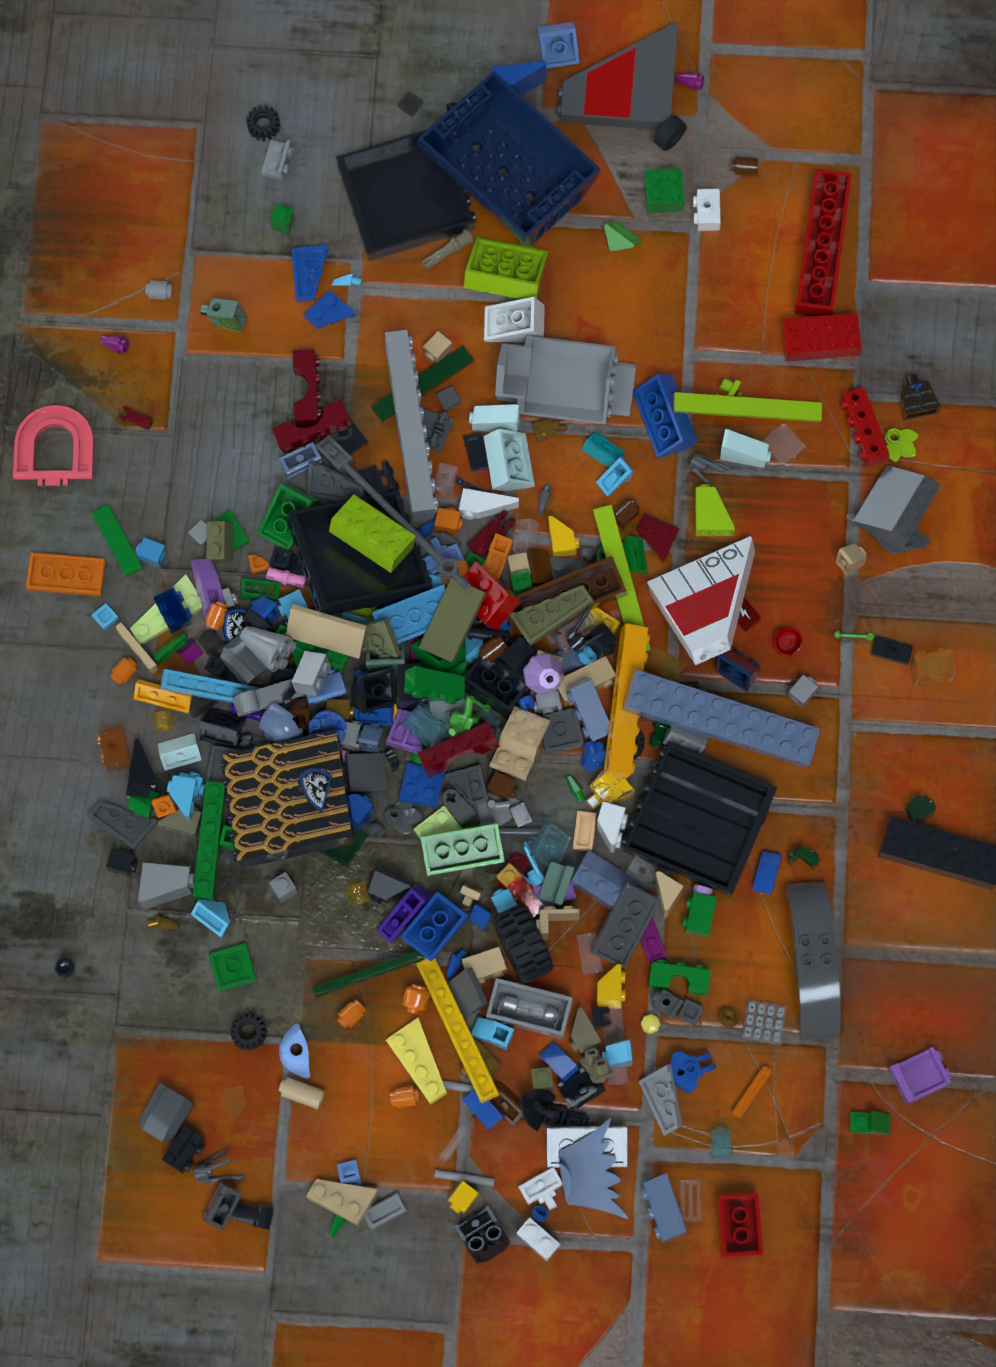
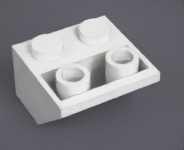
M603 802L597 820V829L609 851L614 853L615 848H620L623 834L620 831L621 829L625 830L628 815L625 814L624 807Z

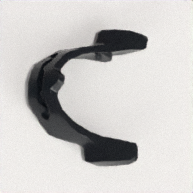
M285 668L279 673L271 675L270 685L277 684L286 678L294 677L296 669ZM292 681L290 682L291 688L282 696V707L287 711L291 704L290 699L296 693Z

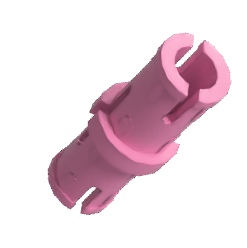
M269 567L266 579L281 582L282 585L289 584L304 588L306 581L305 576L290 573L289 570L282 571Z

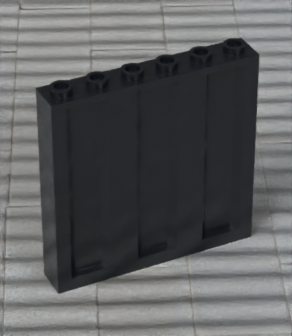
M669 742L668 746H663L659 757L662 760L660 764H655L652 775H655L653 781H648L644 792L647 795L644 800L640 799L637 810H639L637 818L633 816L629 827L632 830L629 835L625 834L621 845L624 846L623 852L732 897L778 787Z

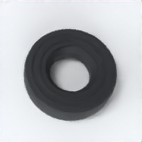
M248 610L243 615L242 619L247 626L274 632L272 626L258 614Z

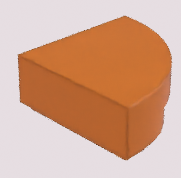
M253 554L248 555L252 574L268 571L270 565L265 559Z

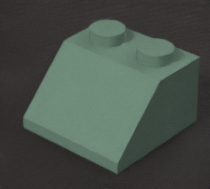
M405 641L398 644L401 652L398 658L392 657L391 654L384 653L382 655L377 654L376 651L366 650L367 671L377 672L393 667L394 672H398V664H406Z

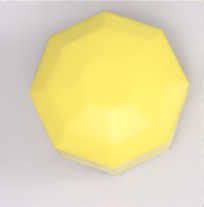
M652 1014L644 1016L641 1022L643 1032L649 1035L657 1033L661 1025L658 1017Z

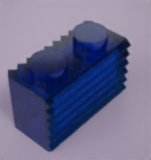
M174 587L153 597L171 634L192 624L190 619L193 616L188 607L184 608L182 602L185 600L180 591L176 592Z

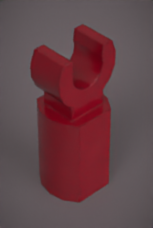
M127 406L123 407V410L128 412V415H119L121 421H131L136 426L150 430L153 418L136 411L132 412Z

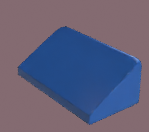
M394 705L364 714L354 708L355 721L366 725L371 723L383 726L393 725Z

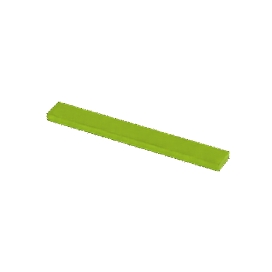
M674 393L673 412L807 422L822 421L821 402Z
M612 505L593 509L605 557H613L628 595L617 599L623 624L628 623L644 627ZM649 644L646 646V652L651 651Z

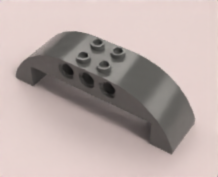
M825 881L785 884L787 904H789L792 928L800 1011L798 1020L800 1040L840 1037L839 976L832 910Z

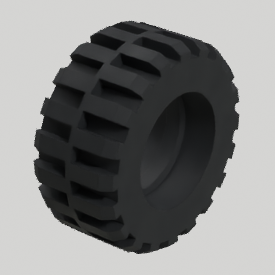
M517 904L494 916L493 924L499 940L522 983L532 982L553 970L552 959L546 944L525 905Z

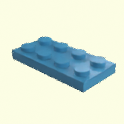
M438 586L372 612L374 620H389L397 644L425 634L445 593V586Z

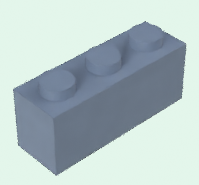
M587 677L567 686L568 692L566 695L569 702L574 703L576 708L574 714L577 720H581L583 724L581 730L584 737L589 738L593 742L608 735L610 722L592 680Z

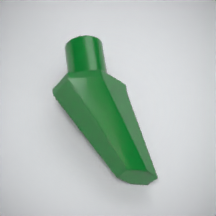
M571 775L566 776L571 794L575 795L578 802L585 800L582 793L583 788Z
M335 1214L329 1230L332 1238L346 1223L344 1218Z

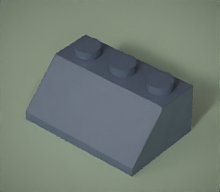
M588 850L572 875L569 884L612 911L626 882L636 887L638 881Z
M667 1173L644 1182L643 1188L640 1190L644 1201L648 1200L650 1208H647L650 1219L655 1220L657 1227H654V1232L657 1239L661 1238L662 1243L684 1236L687 1231Z

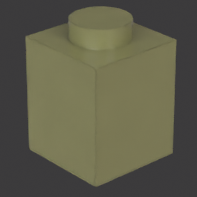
M551 1067L531 1069L533 1090H553Z

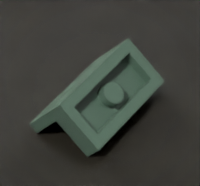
M550 862L538 898L561 906L574 867Z

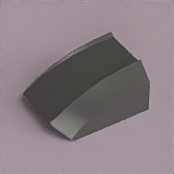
M240 633L223 646L220 658L243 685L249 686L269 669L243 643V640L240 639Z
M159 1083L140 1118L141 1128L162 1142L174 1141L195 1104Z

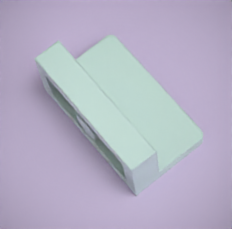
M194 733L158 743L159 755L164 771L202 760Z

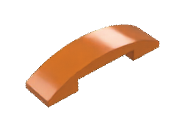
M496 533L484 566L500 580L514 540Z

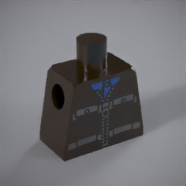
M917 374L906 376L908 385L902 386L901 389L903 421L938 414L940 404L929 381L919 382Z

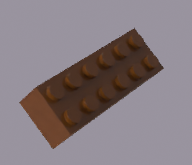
M611 556L516 595L521 602L513 612L517 613L528 606L540 604L546 599L555 598L561 593L582 585L594 601L591 604V610L624 597L628 593L616 563ZM584 609L583 611H581V612L578 613L577 615H580V614L584 613V611H585L586 609ZM516 625L519 635L522 638H524L523 634Z

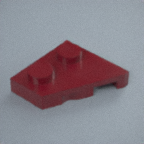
M644 514L637 533L660 557L659 559L665 562L677 537L679 528Z

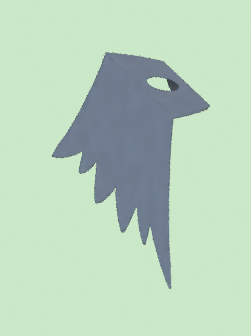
M610 1118L583 1139L559 1151V1165L564 1194L568 1205L598 1209L628 1219L624 1211L611 1200L619 1198V1195L608 1189V1187L620 1182L618 1176L606 1171L614 1164L617 1157L602 1154L610 1144V1142L601 1143L608 1130Z

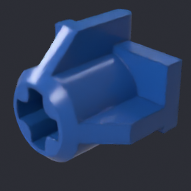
M596 741L584 744V753L581 758L582 768L589 772H592L598 766L604 768L606 757L604 744Z

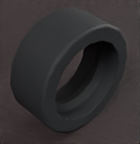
M676 115L671 116L660 126L653 142L663 151L670 150L684 135L687 128L686 123Z

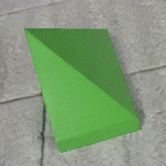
M614 219L604 225L610 252L633 248L642 242L641 239Z

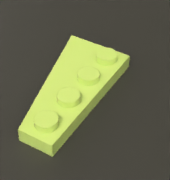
M184 575L130 628L140 646L202 610L201 599L197 596V591L187 575Z

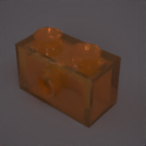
M122 726L99 730L100 737H97L99 749L102 748L103 755L100 756L102 766H106L108 772L130 767V758Z

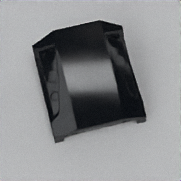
M488 1205L483 1211L467 1221L454 1226L476 1264L489 1261L502 1253L510 1244L509 1238Z

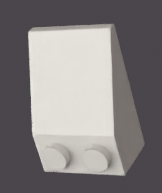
M529 297L485 306L484 341L525 342L527 335L544 337L545 305L536 297Z

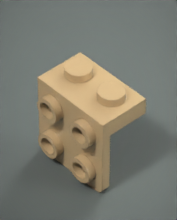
M548 906L544 907V910H540V919H536V926L543 940H548V921L579 920L580 910L575 909V906H565L563 909Z

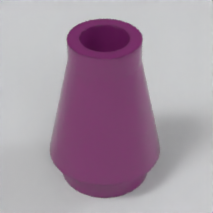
M678 73L676 83L695 91L702 90L704 75H700V73Z
M102 335L100 345L118 354H125L129 348V340L125 336Z

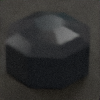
M62 958L56 962L55 971L59 977L69 978L74 974L75 966L70 959Z

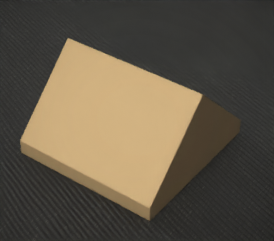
M659 871L655 875V884L659 899L661 900L660 905L663 917L665 918L668 917L682 895L683 885Z

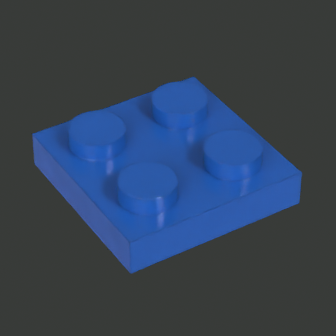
M407 763L399 801L437 808L445 771L429 778L422 765Z

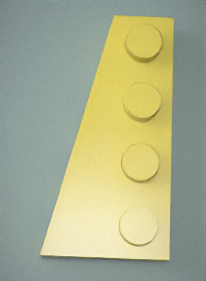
M416 1018L386 1039V1042L430 1105L447 1094L419 1018Z

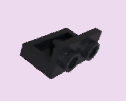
M583 1067L565 1082L562 1080L557 1085L561 1096L572 1112L606 1091L602 1083L597 1084L590 1079V1074Z

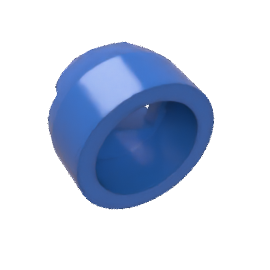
M531 695L525 696L518 701L520 708L524 711H528L529 708L533 710L535 707V702Z
M540 1205L535 1206L531 1213V1218L536 1223H543L549 1216L548 1210Z

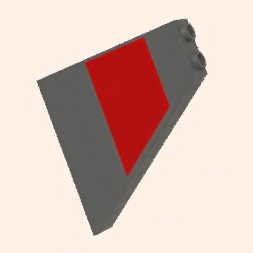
M673 23L563 81V88H559V99H562V103L557 108V116H560V123L658 130L671 117L678 23Z

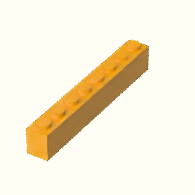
M626 623L620 630L603 775L626 779L635 770L633 756L637 752L635 739L639 733L637 721L640 716L624 711L622 707L632 673L636 670L646 672L643 669L648 658L646 646H648L650 640L647 627Z

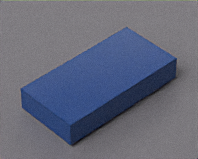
M552 1043L539 1055L564 1082L579 1069L555 1043Z
M475 1089L463 1099L465 1104L488 1130L504 1117L491 1100L481 1104Z

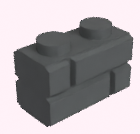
M220 1182L201 1219L224 1230L242 1194Z

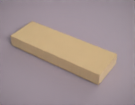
M120 622L116 626L117 632L149 671L154 674L158 671L157 665Z

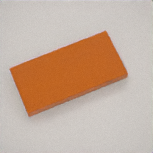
M31 552L26 590L102 597L106 559Z

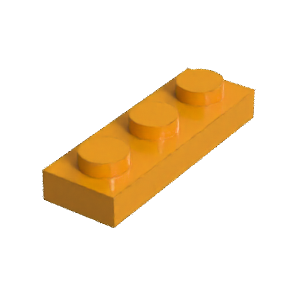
M137 680L134 692L135 700L189 714L193 695L160 689L161 685Z

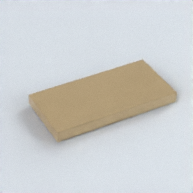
M292 604L286 636L359 659L367 626Z

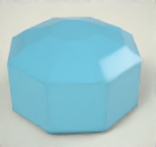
M586 646L581 651L579 650V659L585 666L596 661L597 655L589 646Z

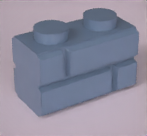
M313 442L306 445L305 448L302 447L279 458L281 467L289 481L308 472L310 460L323 465L321 456Z

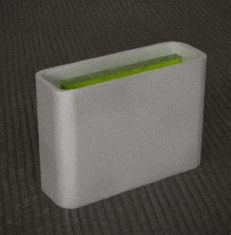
M524 802L509 808L517 828L532 823Z

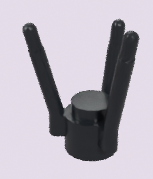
M592 605L587 607L573 630L567 635L570 638L567 643L576 653L604 635L601 632L586 640L589 633L586 636H583L581 633L575 634L591 610Z

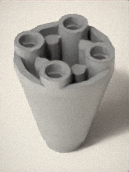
M246 626L240 635V639L243 640L248 649L272 672L277 671L279 668L281 670L285 669L288 664L287 658L296 648V643L290 637L253 626Z

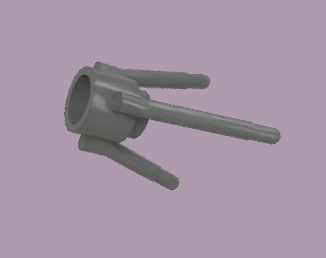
M696 453L690 462V465L694 467L692 471L711 487H714V485L700 471H705L710 466L726 473V470L730 468L700 453Z
M223 1150L208 1160L198 1163L199 1166L193 1168L198 1183L204 1181V1184L245 1179V1176L236 1175L210 1178L213 1176V1169L231 1162L229 1158L210 1166V1163L226 1154L227 1150Z

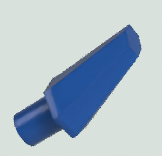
M435 519L418 527L417 532L424 539L433 530Z
M463 949L456 955L454 953L451 954L446 971L449 980L462 964L461 960L467 956Z

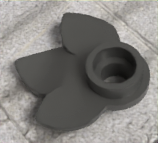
M398 801L395 807L386 810L384 818L399 833L411 834V825L423 820L424 816L419 810L413 808L414 804ZM391 814H396L398 816L392 817Z

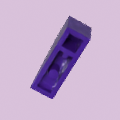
M422 885L412 887L377 931L390 944L393 943L409 927L433 896Z

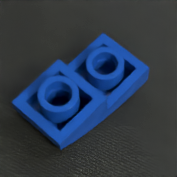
M762 852L753 891L772 895L782 855Z

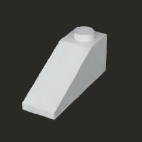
M463 488L459 512H461V516L465 519H479L501 513L503 510L508 511L519 508V498Z

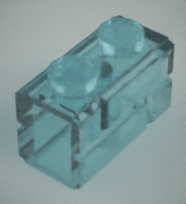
M420 705L405 718L402 726L428 748L441 743L449 730L444 721L437 720L432 716V712L428 708H422Z

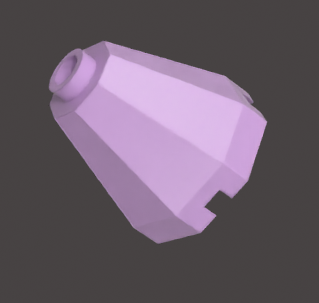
M549 654L532 656L529 663L523 669L525 685L539 695L556 692L564 680L562 663Z

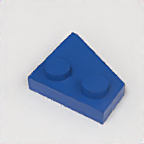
M331 290L304 314V318L316 329L326 327L328 324L338 323L339 320L348 317L353 318L356 316L355 312Z

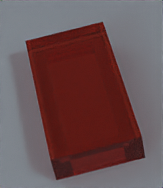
M524 876L507 886L517 903L525 905L532 917L540 913V910H544V906Z

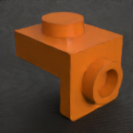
M169 794L152 799L151 802L158 818L168 816L177 811L178 806Z

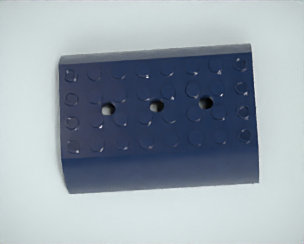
M494 71L417 139V145L527 247L537 242L583 199L601 170ZM479 145L482 150L475 151L472 146ZM499 170H506L508 172V175H501L499 173ZM532 194L535 199L528 200L525 195Z

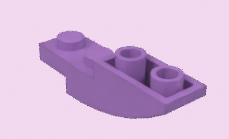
M196 559L191 560L197 596L201 599L205 620L212 603L216 604L219 601L225 604L219 578L212 561ZM206 626V630H207V631H208V630H215V629H212V628Z

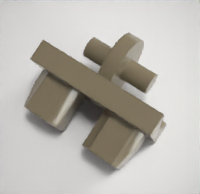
M596 1048L585 1051V1057L580 1059V1064L590 1074V1079L594 1083H603L606 1080L605 1078L615 1077L614 1070L608 1065L606 1059L599 1055Z

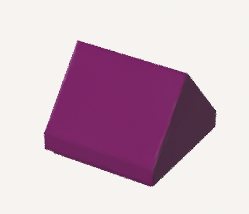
M191 639L176 651L188 666L203 654L197 644Z

